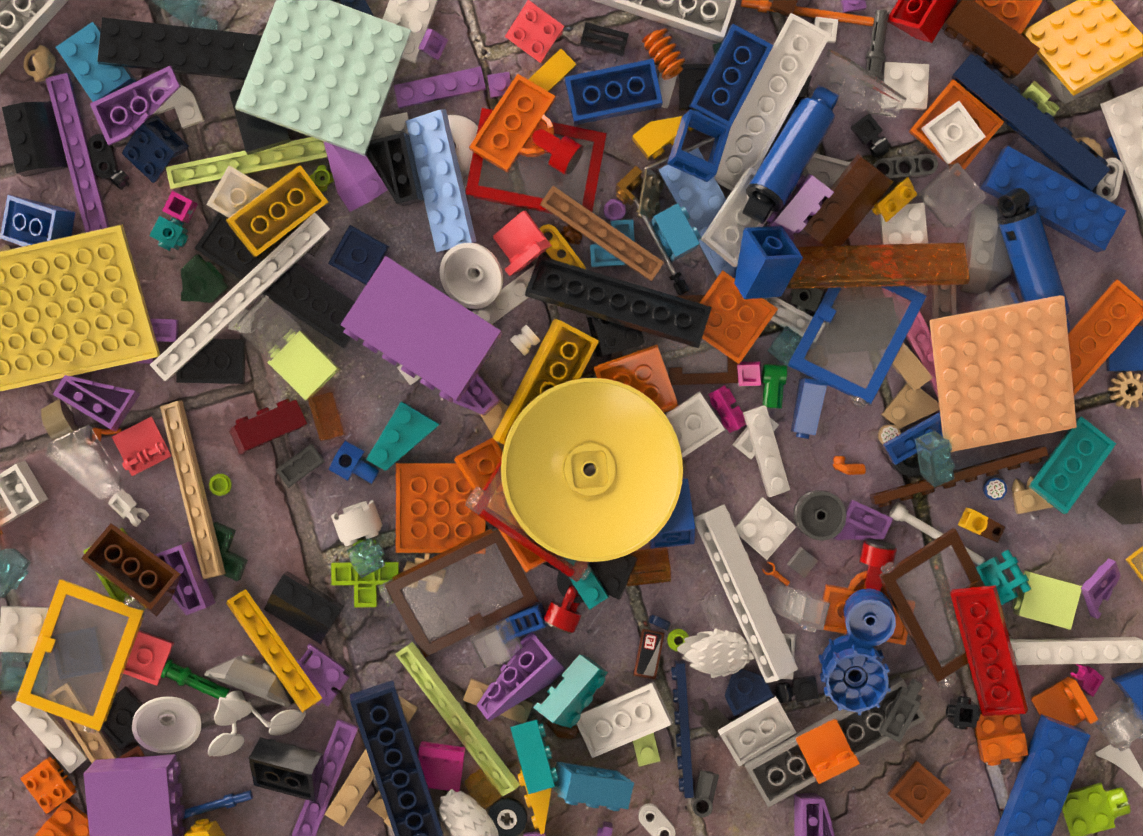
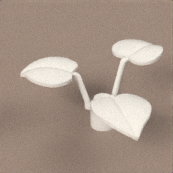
M232 691L225 698H219L218 707L214 714L215 723L220 726L232 724L231 734L222 733L217 736L208 748V755L224 756L240 749L244 743V737L241 734H236V721L241 720L251 712L269 728L270 735L274 736L284 735L296 729L303 721L306 712L302 713L294 709L284 710L276 714L271 719V722H267L252 707L251 702H246L242 691Z

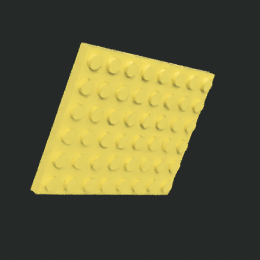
M123 224L0 252V391L60 379L65 375L73 376L160 356Z

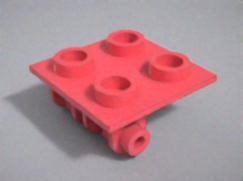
M528 0L505 37L541 63L556 39L562 35L565 26Z
M152 416L112 436L124 460L122 465L126 471L129 470L131 476L172 456Z

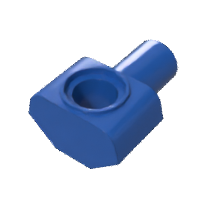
M344 441L328 469L347 481L351 478L352 474H355L371 484L379 473L378 469L361 460L365 452L347 441ZM345 454L352 458V463L349 467H345L341 463V458Z

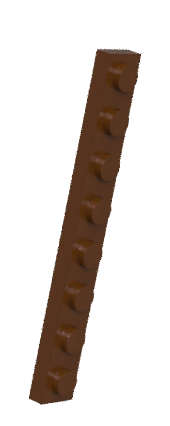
M1038 446L870 494L869 496L872 504L884 507L891 505V500L900 498V501L914 498L913 494L919 492L922 495L935 492L934 488L943 486V489L956 486V482L964 480L965 483L978 480V475L986 474V476H993L999 474V469L1007 467V470H1014L1021 467L1020 463L1027 461L1029 464L1041 462L1042 457L1048 456L1046 447Z

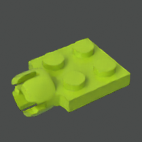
M1097 783L1070 790L1062 811L1070 836H1084L1115 828L1114 820L1119 816L1129 814L1131 807L1128 804V797L1123 788L1104 790L1102 783Z

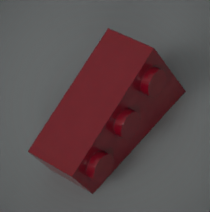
M288 398L278 402L277 408L269 410L266 407L257 411L256 417L249 419L248 416L236 420V425L229 432L239 455L307 425L297 400L290 402Z

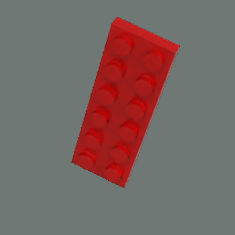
M996 585L953 589L950 595L982 716L1026 714L1028 707Z

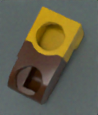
M967 507L958 523V526L996 543H999L1006 528L1002 524Z

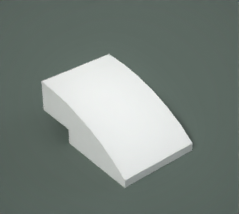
M26 461L17 463L0 474V528L48 500Z

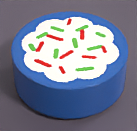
M990 478L984 483L983 492L991 500H1000L1006 495L1007 486L999 478Z

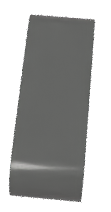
M931 154L884 158L875 162L873 166L876 168L878 165L884 166L886 168V176L893 181L903 180L906 177H909V179L927 177L937 170L938 160ZM923 160L930 163V171H925L921 167ZM900 163H905L908 166V173H902L899 170Z

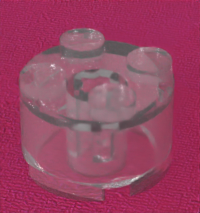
M1009 282L998 286L991 294L986 291L976 296V299L971 301V308L974 312L1017 304L1020 301L1013 286H1010Z
M1127 698V702H1124L1122 699L1114 702L1101 713L1104 716L1101 721H1095V726L1111 746L1118 748L1120 751L1129 748L1131 742L1137 738H1143V712L1131 698Z

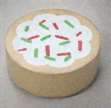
M884 425L878 432V439L883 445L900 435L901 431L895 425Z

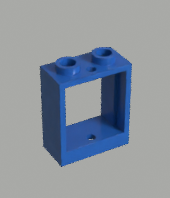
M690 109L681 118L667 164L708 182L717 173L730 127L704 116L700 111ZM688 126L715 138L708 162L681 150Z

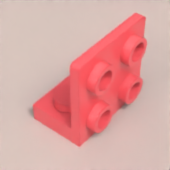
M525 210L493 235L494 240L509 259L510 265L504 269L509 276L523 270L552 246Z

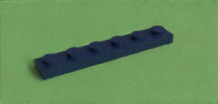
M684 660L675 661V667H671L672 681L676 680V689H673V703L678 704V711L674 712L675 725H679V734H675L676 747H680L681 756H677L678 770L682 769V778H678L679 792H683L685 798H694L686 669Z

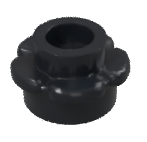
M121 169L118 172L112 170L113 173L108 177L109 180L120 190L125 186L129 187L128 180L130 178Z

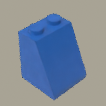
M782 226L750 227L744 229L734 282L744 299L781 297L803 259V256Z
M682 478L681 491L676 507L665 526L649 541L650 549L694 544L695 523L688 478Z

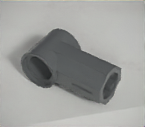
M700 770L694 798L691 800V807L699 817H707L713 810L712 803L719 774L706 770ZM704 800L708 803L707 808L702 811L697 810L696 804Z

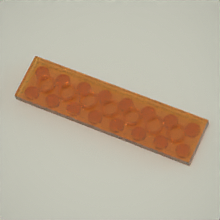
M964 243L830 246L829 248L827 246L796 247L803 256V259L788 283L787 289L969 284L970 277Z

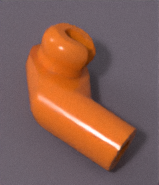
M835 456L833 458L834 464L832 465L834 469L847 475H864L866 472L864 464H845L846 458L844 456Z

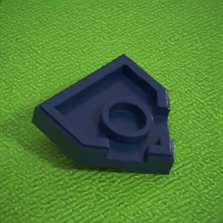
M740 669L731 675L724 695L734 716L774 698L769 684L765 682L762 675Z

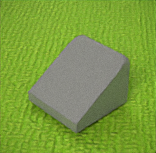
M800 547L787 565L805 578L818 560Z

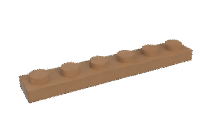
M555 186L551 187L540 206L649 281L654 279L664 264L662 260Z

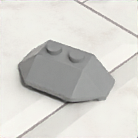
M972 203L960 288L962 292L984 294L1011 274L1012 264L997 218L1003 214L996 206Z
M246 654L216 665L207 670L204 675L287 708L293 703L292 697L269 664L266 662L263 664L255 662L254 657Z

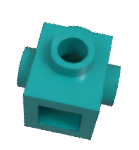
M159 216L149 236L158 240V246L168 251L171 248L179 250L187 242L188 235L186 234L188 230L183 228V222L173 217L169 221Z

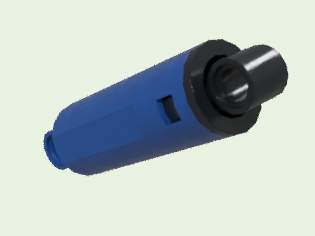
M818 85L811 98L801 99L746 189L749 199L742 212L744 215L764 224L771 211L779 212L783 208L789 195L800 180L802 173L834 122L835 115L832 110L838 101V94Z
M1015 188L998 199L997 206L1003 215L998 217L997 221L1023 301L1027 302L1062 295L1065 297L1067 315L1070 312V307L1038 208L1035 205L1028 206L1030 199L1024 189ZM1067 319V329H1068V332H1069V330H1070V322H1069V320Z

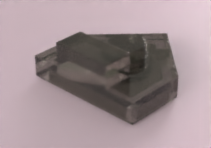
M1141 478L1116 480L1096 505L1122 525L1143 523Z

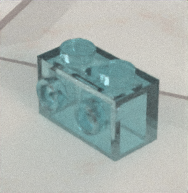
M935 430L916 438L921 476L934 488L953 480V469L955 466L951 459L950 451H952V446L949 440L944 439Z

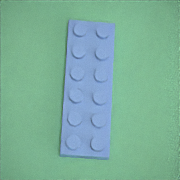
M440 109L406 120L436 252L449 250L461 243L477 242L446 109Z
M699 148L688 152L705 160ZM667 164L658 169L676 204L678 203L680 208L683 206L686 208L690 216L688 222L691 228L695 226L702 238L726 201V198L714 177L705 182ZM699 239V246L716 277L723 270L735 278L737 266L733 267Z

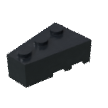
M402 132L371 140L367 153L396 204L406 206L424 201L409 135Z

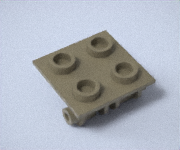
M645 168L644 177H641L640 188L642 190H639L641 196L638 197L640 203L639 209L636 208V213H638V218H643V215L653 219L660 212L659 197L664 188V181L661 175Z

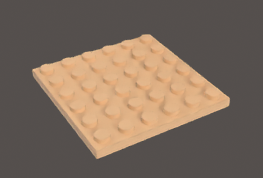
M1059 295L929 320L944 451L949 453L1077 428L1064 296Z

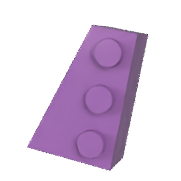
M65 375L53 395L109 429L117 431L140 393L134 390Z
M191 541L156 554L158 558L181 574L172 599L185 615L216 603L207 580L202 578L197 554Z
M816 793L794 794V836H835L824 798Z

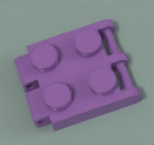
M309 643L307 651L300 660H297V663L322 697L321 701L316 704L319 706L323 703L329 706L338 694L332 687L334 686L341 690L349 676L344 673L346 669L344 666ZM313 652L308 661L304 663L309 654Z

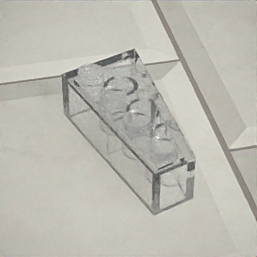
M773 583L768 602L773 612L796 622L804 630L816 632L817 629H824L830 603L817 593Z

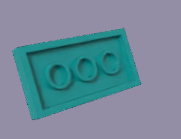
M1082 416L1076 419L1077 428L1068 430L1028 486L1062 514L1068 513L1116 445L1114 441Z

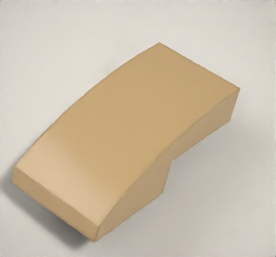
M903 342L892 366L898 374H901L910 388L916 391L933 377Z

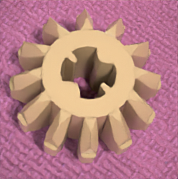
M1126 371L1125 375L1118 373V379L1110 380L1114 387L1108 388V391L1114 392L1110 396V400L1117 399V407L1123 405L1124 409H1130L1132 405L1134 408L1139 407V401L1143 402V380L1139 381L1141 375H1133L1132 371ZM1127 386H1130L1131 390L1128 391L1129 394H1126L1125 392L1128 389Z

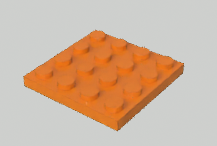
M396 463V553H442L486 531V520L470 510L478 497L457 463ZM484 548V549H482V550H480V551H478V552H476V553H485V552H486V548Z

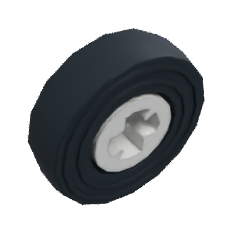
M501 798L494 802L488 812L498 830L499 836H518L525 829L527 812L524 806L516 799ZM505 813H510V817L514 818V820L505 823L501 816L505 817Z

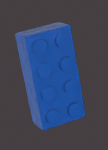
M732 24L689 107L731 128L774 45Z
M654 58L565 77L574 126L661 108L663 104Z

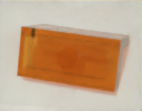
M333 392L308 398L320 441L345 435Z
M666 547L636 550L630 553V555L637 557L638 561L627 586L671 582V568Z

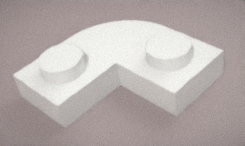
M180 85L181 87L153 114L158 115L175 108L180 124L185 129L205 120L195 95L188 88Z

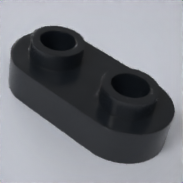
M93 135L88 141V150L93 170L97 176L109 179L108 177L113 173L112 170L118 171L113 145L109 146L104 135ZM101 141L102 147L97 149L96 143ZM107 163L108 168L102 171V164Z

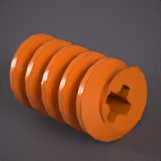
M667 28L653 31L642 40V43H645V49L649 51V56L654 58L655 65H658V71L663 73V80L671 79L683 71L681 65L685 62L684 58L677 60L681 54L680 51L673 52L677 46L676 43L668 44L672 37H664L668 32Z

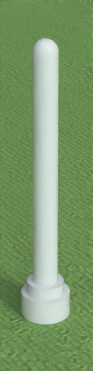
M896 502L889 512V517L893 518V520L905 521L934 539L943 535L940 531L909 514V510L900 502ZM965 547L974 563L981 565L985 562L982 556Z

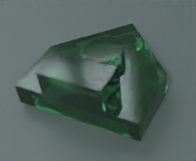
M196 254L181 269V301L212 303L228 288V285L223 281L224 277L210 261L206 262L199 254Z

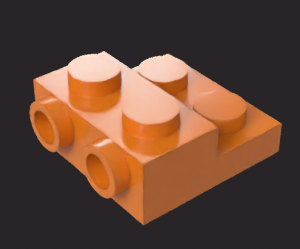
M980 714L975 731L979 756L984 763L987 762L989 766L999 765L1003 759H1009L1010 762H1019L1023 760V756L1028 755L1020 714L982 716Z
M67 799L44 823L35 836H90L88 816Z

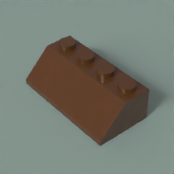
M961 0L941 27L947 37L960 41L964 49L977 53L987 62V65H993L998 68V71L1006 78L1013 79L1018 76L1040 49L973 0Z
M857 154L830 188L834 193L830 198L824 196L822 207L816 214L807 217L809 221L803 229L820 243L837 252L893 181Z
M112 523L81 558L91 569L156 617L172 599L181 577L179 572Z

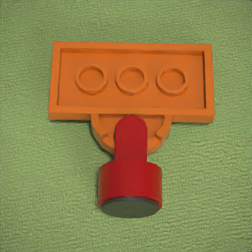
M519 74L516 75L469 146L472 152L507 173L519 155L538 157L547 152L551 154L548 165L567 175L574 170L583 154V146L567 136H564L562 139L554 136L553 125L545 115L556 100V96Z
M867 539L863 542L860 562L869 565L868 571L857 574L851 580L848 588L829 584L825 585L817 629L847 634L844 606L847 599L861 589L871 588L879 590L889 598L881 583L883 580L880 576L885 574L886 569L893 568L897 548L893 544L874 539ZM906 599L908 605L910 606L913 612L915 605L914 600ZM893 606L896 627L893 635L886 642L906 645L908 632Z

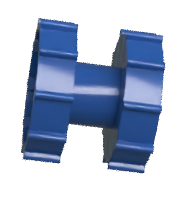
M847 632V635L840 636L834 640L829 639V644L823 654L818 655L822 673H820L821 682L826 684V687H824L825 696H830L839 711L844 709L861 715V712L870 710L875 706L880 708L879 703L884 699L887 691H891L887 675L890 670L887 663L883 664L882 662L884 658L882 650H878L876 646L858 644ZM852 670H859L857 675H849Z

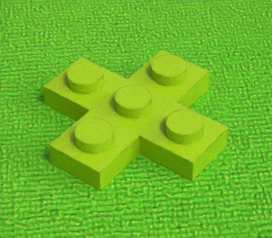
M376 539L357 540L353 544V562L331 563V585H354V608L377 607V585H385L393 581V576L399 574V561L377 562Z

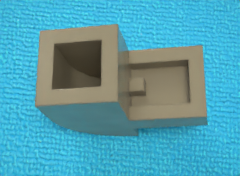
M61 399L41 409L42 422L48 435L55 444L59 443L68 454L88 443L87 437L74 424L73 412Z

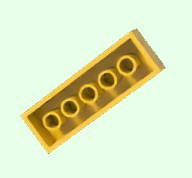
M553 319L493 439L505 444L513 423L531 401L558 384L580 379L599 341L561 320Z

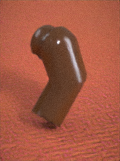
M549 720L546 722L547 726L558 738L572 740L580 732L576 724L569 728L554 724Z

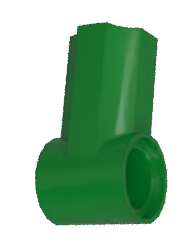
M763 365L762 383L764 384L762 406L782 409L783 389L787 380V365Z

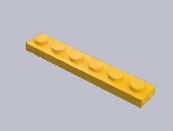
M245 589L227 600L226 604L303 713L321 701V695L248 591Z

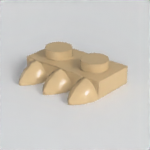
M1032 475L1028 478L1026 489L1018 479H1015L1012 484V496L1016 514L1054 507L1028 487L1035 478Z

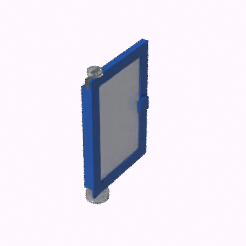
M844 258L788 366L853 397L852 402L858 407L864 408L866 404L871 406L929 293V289L917 281H909L907 286Z

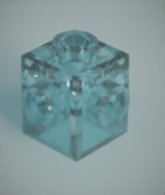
M785 326L767 351L788 366L802 337L788 326Z
M371 538L347 549L351 564L361 578L385 566L382 557L385 555V552L379 543L375 544Z

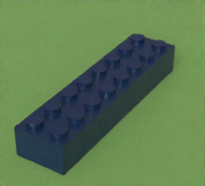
M394 680L350 694V702L394 835L444 836Z

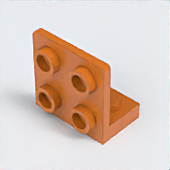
M1069 676L1031 697V701L1040 716L1042 714L1072 726L1083 720L1090 724L1099 720L1077 681Z
M832 719L796 737V741L818 784L860 764L836 719Z

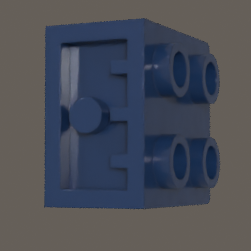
M156 115L147 119L135 131L122 154L152 183H155L172 158L185 153L189 145Z

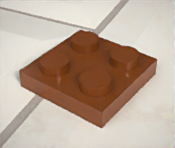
M916 760L887 794L923 825L950 794L951 790Z

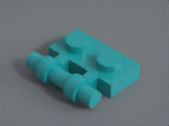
M1010 550L1001 553L1005 562L1000 564L997 557H993L976 567L985 586L996 585L1001 606L1018 597L1014 588L1020 586L1023 593L1031 590L1027 582L1029 581L1027 575H1023L1017 564L1019 561L1016 556H1012ZM1008 568L1015 577V580L1011 582L1004 571Z

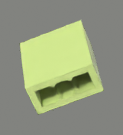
M293 331L285 339L287 343L281 349L277 347L269 355L271 359L267 363L306 401H309L340 368L303 331H298L297 333Z
M1024 571V575L1026 574L1029 579L1027 582L1031 590L1023 593L1021 588L1019 589L1018 597L1012 603L1013 613L1071 630L1082 586Z

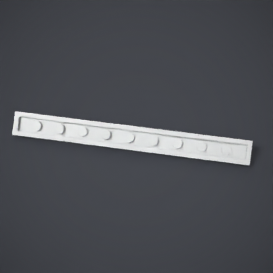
M313 213L155 359L150 366L165 382L168 381L330 232L331 229L317 213Z

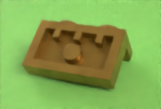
M637 166L616 184V197L624 205L628 203L631 206L635 201L636 197L631 192L637 188L642 180L640 178L642 171Z

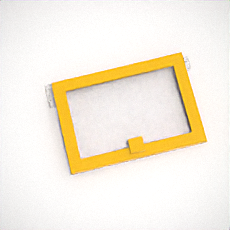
M60 579L16 701L84 725L82 730L95 734L96 730L101 731L104 722L107 720L146 608L129 596H125L123 602Z

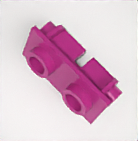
M724 385L708 394L711 405L717 410L721 417L722 425L729 433L746 425L740 407L736 406L732 409L730 406L736 402L730 388L727 389Z

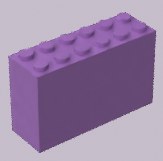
M387 256L384 257L341 323V326L345 328L343 331L345 334L356 341L359 338L363 339L362 345L374 353L380 350L384 353L382 355L383 359L394 366L397 362L403 365L400 370L413 378L418 375L422 378L420 383L431 390L435 387L441 390L439 395L451 403L454 399L458 402L460 401L503 335L501 330Z
M176 754L95 760L84 772L89 835L184 836L186 827H183L182 819H184L185 810L184 805L180 803L183 788L182 784L178 781L181 766L180 762L176 760Z

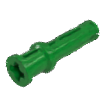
M171 659L168 660L161 674L163 679L167 677L178 682L179 686L187 685L218 700L220 697L225 698L230 690L192 673L189 667L183 668L173 663Z

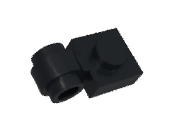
M870 113L851 126V130L863 145L869 141L871 142L869 151L875 158L882 157L889 152L891 144L884 136L882 138L877 136L883 130Z
M814 675L793 678L792 687L789 685V682L778 683L774 689L779 703L792 701L793 695H795L797 702L819 698L816 677Z

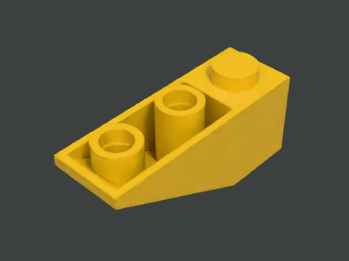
M683 116L651 121L632 135L633 142L647 160L651 157L656 159L665 152L663 148L669 143L673 146ZM688 126V130L690 132L694 130L693 128Z
M520 766L521 773H518L517 776L521 787L525 786L527 791L523 772ZM552 788L528 794L527 791V794L524 795L527 807H532L534 815L531 816L534 828H539L540 834H544Z

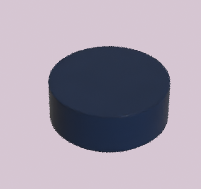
M653 614L648 619L649 623L667 631L671 625L669 621Z

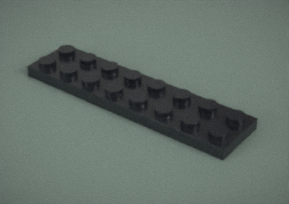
M102 17L97 62L102 65L157 71L172 66L175 73L246 80L262 35Z
M218 213L194 249L242 280L275 248L270 246L257 257H253L225 221L228 217ZM295 263L262 293L345 349L352 339L343 332L345 328L341 326V323L355 302L299 264Z
M540 255L525 291L526 297L696 348L700 346L712 308Z

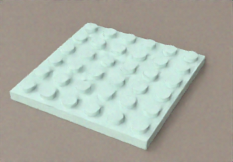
M276 0L235 108L241 112L365 156L411 30L331 0Z

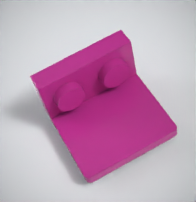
M421 742L418 755L429 788L460 791L465 747Z

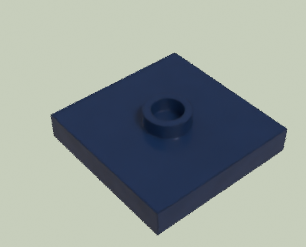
M349 225L328 264L367 285L382 262L389 246Z

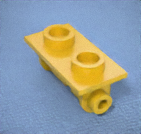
M906 177L902 182H898L891 192L873 206V213L877 216L881 214L885 222H888L917 196L909 177Z

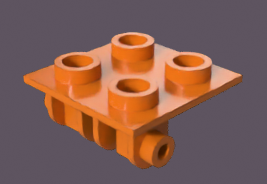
M51 756L20 778L46 814L77 792L74 789L76 786L73 785L70 779L64 781L68 775L62 778L60 774L64 770L57 771L61 767L56 762V759H52Z

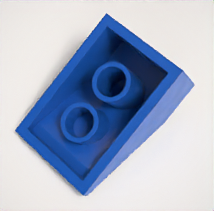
M7 195L0 239L20 246H28L71 236L76 212L34 200Z

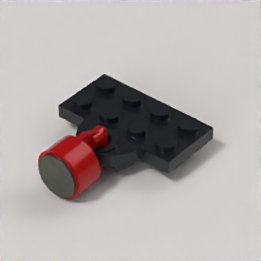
M628 554L617 559L588 562L608 595L619 600L638 558ZM545 562L543 563L544 565L558 571L557 586L564 597L561 604L551 601L544 617L545 623L562 632L574 633L582 616L581 613L577 612V609L584 600L566 574Z

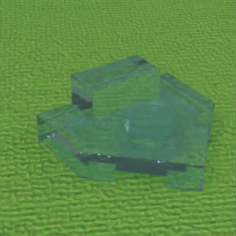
M13 548L0 550V598H5L11 589L16 590L29 573L26 569L31 562Z

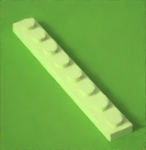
M308 137L247 155L246 151L168 166L166 171L170 189L173 190L221 180L228 166L246 175L328 157L324 142Z
M411 642L398 651L395 655L503 797L516 790L520 785L415 644Z

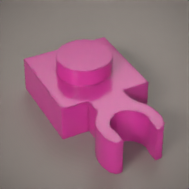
M1075 664L1079 670L1077 674L1071 672L1070 675L1078 679L1077 683L1082 691L1094 697L1104 677L1089 666L1085 667L1081 664Z

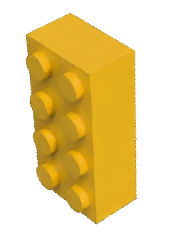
M299 165L225 221L253 257H257L328 203V201L302 166Z

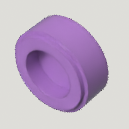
M611 199L604 206V216L609 221L621 220L625 216L626 207L621 200Z

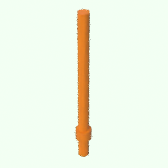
M741 0L740 7L757 9V12L767 13V11L775 12L770 9L772 2H769V0ZM796 6L793 14L798 16L838 19V22L872 27L874 23L873 17Z

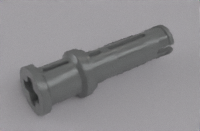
M886 10L875 11L870 50L865 56V59H867L866 71L863 72V78L882 80L883 78L881 70L882 63L886 58L883 51L889 12Z

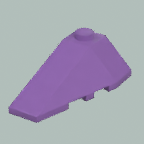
M172 66L159 70L90 103L109 146L129 137L181 87Z
M324 142L337 193L350 212L372 201L388 190L366 155L363 156Z
M533 632L529 633L514 647L511 652L513 656L507 665L503 664L501 667V674L496 682H492L476 705L488 721L547 687L566 670L555 655Z

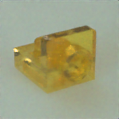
M482 769L472 773L464 782L469 794L483 809L488 808L502 796Z

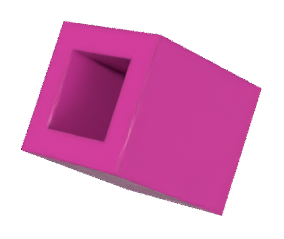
M172 191L162 211L188 224L198 204Z

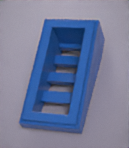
M542 603L498 621L506 642L545 628L548 625L544 620L546 612ZM534 612H535V614H536V616H537V619H538L539 623H537V620H536V618H535ZM526 615H528L532 626L530 627L525 618ZM518 618H519V620H520V622H521V625H522V627H523L522 630H520V627H519L518 622H517V620H516V619H518ZM510 621H511L512 626H513V628H514V630H515V633H513V634H512V632H511V630H510V627H509V625H508V622H510Z

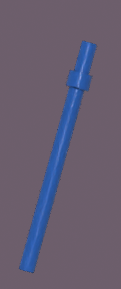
M252 791L236 795L231 793L224 795L222 799L184 809V819L223 807L227 809L235 807L237 803L253 799Z

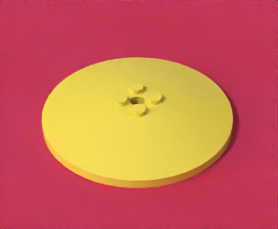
M583 378L558 384L531 401L519 414L508 433L501 462V480L504 495L512 515L524 532L540 546L554 554L585 562L608 561L626 556L653 539L665 526L676 507L683 478V460L678 438L662 410L650 398L635 388L618 381L601 378ZM587 463H591L595 467V472L592 476L585 475L583 471Z

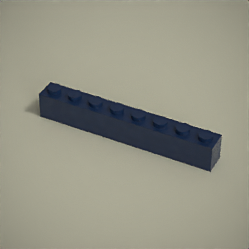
M970 54L951 78L970 92L1076 183L1092 191L1111 170L1107 167L1108 162L1101 156L1095 157L1090 153L1091 149L1087 144L1082 141L1078 143L1072 138L1073 133L1064 126L1060 128L1054 123L1056 119L1047 112L1042 113L1034 100L1031 98L1025 99L1020 94L1021 90L1012 83L1010 85L1003 80L1004 76L999 71L989 69L986 66L987 62L981 56Z

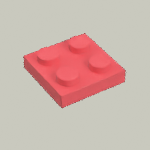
M139 630L123 674L158 686L174 642Z

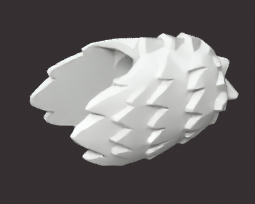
M716 628L714 631L699 632L695 636L684 638L685 642L677 647V651L684 654L682 658L692 662L690 667L700 672L711 674V678L735 674L740 669H743L746 663L754 659L750 652L749 644L740 634L727 630L724 632Z
M451 789L446 796L440 797V819L444 822L450 836H499L498 830L493 820L487 814V811L478 805V802L470 795L462 791L455 792Z

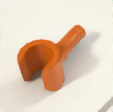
M95 427L90 430L89 439L101 441L102 434H118L122 430L118 428L117 431H113L111 429Z
M767 562L773 566V571L771 573H767L764 569H762L763 573L766 575H772L773 577L781 581L783 584L788 586L790 581L783 577L777 570H775V565L773 563Z

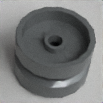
M813 490L806 492L798 499L794 506L793 518L795 525L801 533L814 540L824 541L834 538L842 531L846 523L847 514L844 504L839 497L827 491ZM822 511V519L817 518V513Z

